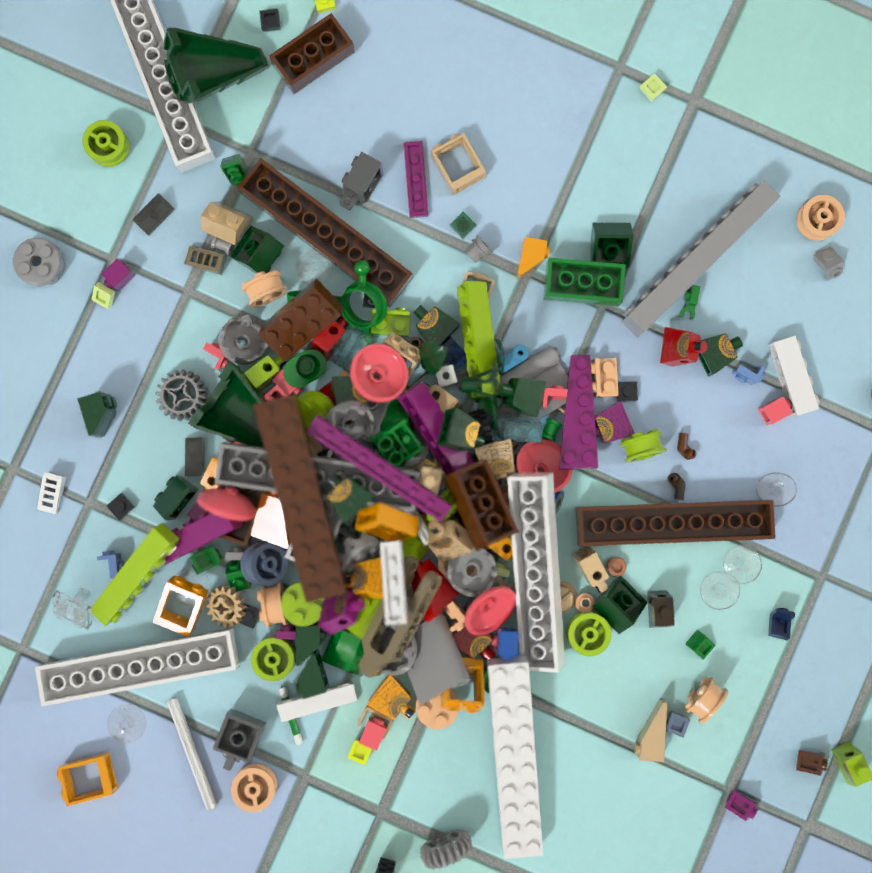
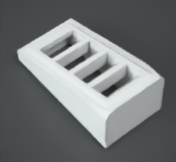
M44 472L37 510L57 514L67 477ZM50 481H57V485L50 484ZM49 487H50V488H54V489H56V491H55V492L48 491V488H49ZM46 496H54V500L46 498ZM45 502L52 503V504H53V508H52V507H48V506H44V503H45Z

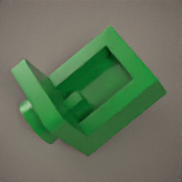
M212 545L190 556L188 559L196 575L220 564L221 554Z
M233 560L226 564L225 575L230 588L235 587V592L251 588V583L242 574L241 560Z

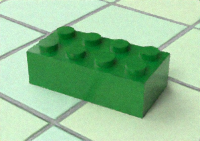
M548 258L546 262L543 300L620 306L623 303L626 264Z

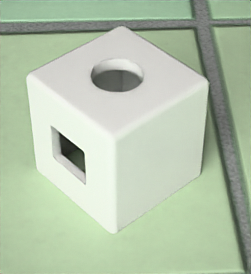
M453 364L442 367L435 374L438 386L442 389L457 385L458 381ZM448 372L450 374L449 379H443L442 374Z

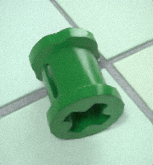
M547 418L544 431L539 436L555 442V436L558 429L562 427V424Z

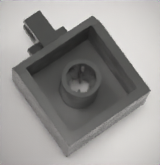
M362 151L359 156L354 157L350 172H346L341 181L344 193L340 205L347 210H351L357 202L360 204L368 202L383 176L382 163Z
M233 709L226 713L213 750L224 753L223 756L226 757L223 769L231 771L235 761L240 762V760L250 764L267 722ZM238 733L242 734V739L237 738L239 736L237 735Z

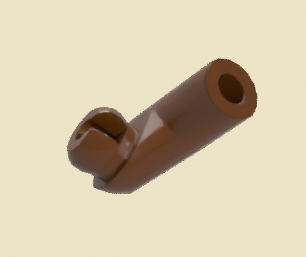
M679 433L678 452L687 460L694 459L696 451L692 450L687 444L689 434Z

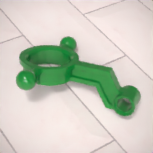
M359 260L354 265L359 281L349 285L342 296H333L343 305L342 315L344 319L353 327L362 329L359 344L364 348L374 343V338L370 334L369 328L377 326L384 320L387 314V301L382 291L366 279V274L370 270L368 262ZM301 291L288 292L287 303ZM353 291H362L372 299L376 309L373 320H363L355 315L350 306V296Z

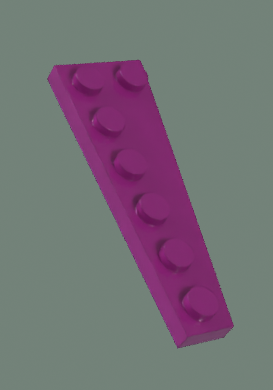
M571 355L559 470L597 469L598 455L590 355Z

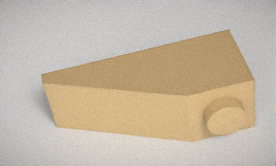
M659 699L638 735V742L634 744V753L642 761L664 762L667 702L664 699Z

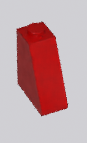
M429 558L423 563L419 561L414 573L415 576L411 582L413 591L416 593L423 578L430 571H434L442 577V582L424 615V620L427 623L437 617L459 595L458 591L453 588L451 583Z

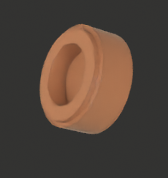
M612 557L608 560L606 569L609 574L618 577L625 573L626 563L619 557Z

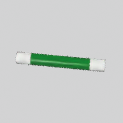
M286 686L279 688L281 699H289ZM296 718L288 720L296 745L302 744L303 739Z

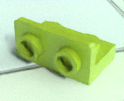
M387 307L386 317L380 324L371 327V334L388 336L393 332L402 337H409L410 311H407L406 308L388 310ZM372 309V320L375 317L376 309Z

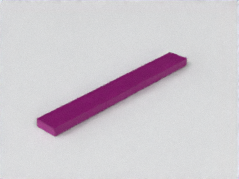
M317 415L307 429V434L440 523L452 508V504L321 416Z

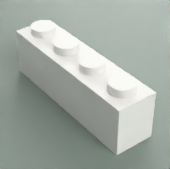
M796 336L769 344L768 347L784 397L792 406L791 411L793 413L791 417L819 409V398L814 394L812 388L813 380L808 375L807 362L802 357L800 351L802 349L800 341L796 339Z

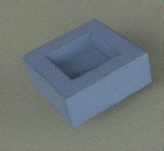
M670 711L666 722V731L684 738L690 719Z

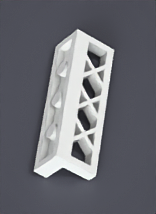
M402 541L380 543L386 625L406 624L408 620Z
M353 681L329 687L326 693L303 699L302 695L279 701L276 706L281 722L355 702L357 697Z

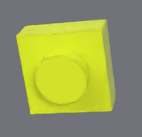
M314 0L318 14L336 9L334 0Z
M355 738L347 758L365 765L372 749L360 744V740Z

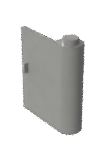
M548 346L499 377L500 384H508L510 378L547 381L545 388H552V385L563 386V389H567L568 375L560 364L559 357H561L558 349ZM500 394L499 396L504 402L505 395ZM547 398V408L542 409L541 404L538 417H529L508 406L506 407L522 431L566 404V400Z
M439 614L428 623L426 621L418 626L414 634L417 642V656L414 664L407 672L419 705L427 703L450 688L460 687L470 682V677L453 634L449 629L445 614Z

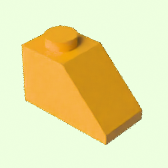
M525 237L517 278L523 277L541 265L544 258L548 259L550 247H547L548 241Z

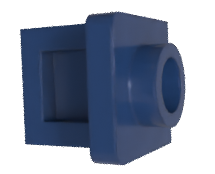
M449 336L441 346L448 347L445 360L450 365L453 364L455 368H458L466 363V354L456 341Z
M776 608L770 614L768 636L786 641L789 640L791 620L795 617V612H791L787 608Z

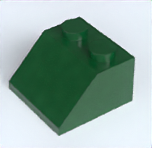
M593 223L591 261L626 264L625 268H629L634 237L631 223Z
M250 225L230 257L256 274L262 271L266 274L270 271L276 258L280 256L284 245L269 233Z
M100 391L77 398L88 436L104 437L117 414L115 398L110 394Z
M181 475L172 476L166 483L168 487L164 492H159L154 499L153 507L166 521L176 520L199 490Z
M619 576L608 586L609 588L602 592L592 605L597 613L618 634L634 625L648 603L622 576Z
M319 621L308 626L296 625V666H300L327 638V631L318 626Z
M316 649L311 654L297 680L298 683H296L298 695L302 694L303 699L326 693L330 686L319 649Z

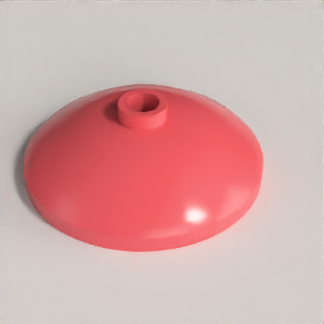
M372 344L362 348L354 356L350 367V377L360 395L370 401L384 403L394 400L404 391L408 382V368L403 357L395 349L383 344ZM373 374H376L378 379H374Z
M546 439L532 440L520 449L516 457L517 473H539L537 469H540L542 473L553 472L554 493L562 490L572 476V470H559L561 446L553 441Z
M231 486L205 489L197 496V502L201 507L224 518L251 520L257 512L254 504L244 494L239 492L238 489Z
M498 586L490 588L477 596L466 612L465 626L468 631L473 635H485L501 627L515 610L516 594L509 587Z

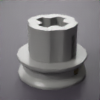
M476 235V239H472L473 244L465 250L475 263L482 257L488 258L489 254H493L478 235Z

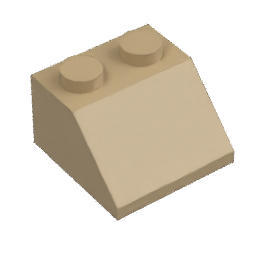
M219 201L210 202L201 214V230L236 245L253 217Z

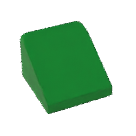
M699 630L695 631L686 642V645L703 660L716 646Z

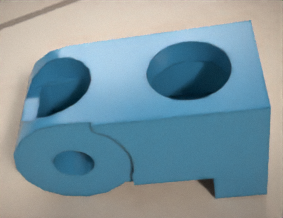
M517 345L511 353L505 356L504 371L501 373V370H499L500 376L528 358L529 351L526 346ZM497 354V363H499V354Z

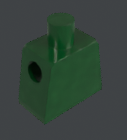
M510 378L508 384L501 383L499 385L498 393L505 395L504 405L526 416L538 417L547 381Z

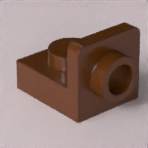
M799 750L796 770L821 776L823 771L827 770L828 759H824L825 753L822 752L818 754Z

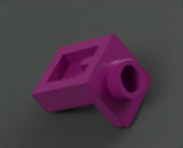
M288 622V625L281 623L280 630L276 631V639L296 640V625Z
M734 790L725 808L743 820L748 821L749 818L753 820L757 814L758 809L756 806L758 803Z

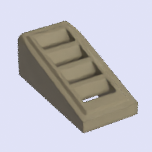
M189 246L184 264L221 275L226 256L217 252ZM193 252H197L195 260L192 262ZM204 254L201 264L198 263L200 255ZM207 256H210V259H209V262H208V266H207V265H205V262H206ZM214 258H217L215 267H212Z

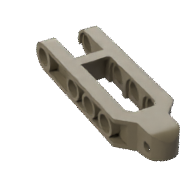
M408 555L403 559L408 623L399 624L385 653L380 654L379 640L385 629L389 627L385 622L384 599L382 600L362 639L364 655L359 663V669L366 677L379 676L389 663L401 661L405 648L410 644L442 582L441 576L434 571H430L423 578L416 593L414 594L408 588L415 576L414 573L419 563V560L412 555Z

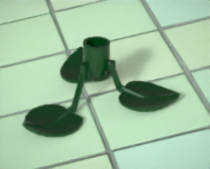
M431 341L421 344L419 351L422 359L421 366L427 371L412 385L421 382L427 375L436 374L441 370L448 347Z
M494 339L499 346L498 366L494 362L491 370L461 378L463 393L474 392V395H482L490 399L494 414L491 429L496 428L498 421V405L495 397L498 395L499 388L498 371L501 370V373H503L505 365L504 348L500 339ZM488 375V379L482 380V378H479ZM492 383L495 394L492 395L479 391L482 389V384Z

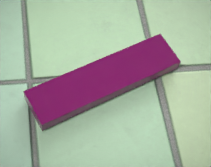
M404 142L410 218L428 217L423 142Z

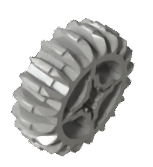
M182 369L179 374L177 370H174V376L167 373L168 380L165 378L161 379L164 383L163 386L157 385L161 392L157 391L155 395L161 398H158L156 403H162L159 406V410L165 409L163 414L165 416L170 414V419L174 420L177 416V420L182 421L184 416L185 420L189 421L190 415L193 416L200 405H205V402H202V400L208 399V396L203 395V393L207 392L208 389L205 387L201 388L205 382L199 381V375L193 377L192 371L186 373V370ZM184 380V383H181L178 388H171L174 383ZM190 383L195 388L196 398L190 394ZM174 392H177V393H180V392H181V393L185 394V396L189 397V399H187V398H184V399H183V398L179 397L177 394H175ZM168 393L174 398L173 408L169 404ZM186 402L193 403L188 409L179 411L180 407H183Z
M459 829L433 837L420 848L421 860L428 869H441L442 867L454 865V863L460 862L461 859H465L473 850L471 837L467 831Z

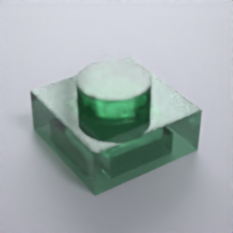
M462 212L450 224V227L462 239L477 226L465 212Z

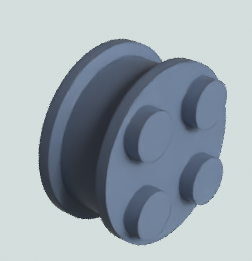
M255 542L245 549L240 561L243 576L252 584L264 586L277 584L283 579L288 568V559L284 558L286 552L281 546L270 542Z

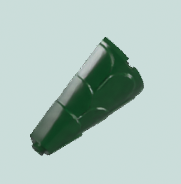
M167 28L163 49L167 50V59H164L167 78L175 96L179 101H185V104L199 102L235 84L239 85L264 72L268 66L267 58L259 47L179 28Z
M228 361L218 376L221 379L205 405L196 410L188 424L195 429L221 436L224 439L250 446L264 447L253 405L265 401L260 393L254 389L241 369L232 361Z

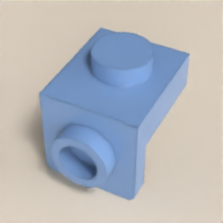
M740 364L734 368L732 374L736 376L735 378L742 383L747 382L752 385L757 382L759 383L765 376L763 371L766 367L764 365L758 366L755 372H752Z
M114 550L102 552L103 556H98L97 561L108 559L110 579L114 578L125 564L122 561L121 553L115 554Z

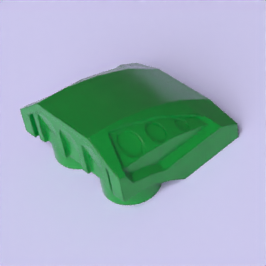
M404 418L398 419L374 436L368 437L380 456L394 466L410 460L424 449V446L417 439Z
M345 629L332 634L322 661L358 675L360 670L359 663L364 655L362 639Z

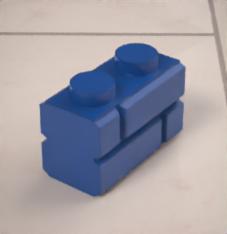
M499 627L497 628V653L501 656V659L513 660V657L518 655L519 646L517 643H519V633L515 628Z

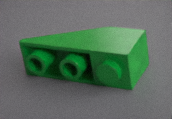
M239 153L222 159L220 167L232 186H239L248 174L242 155Z

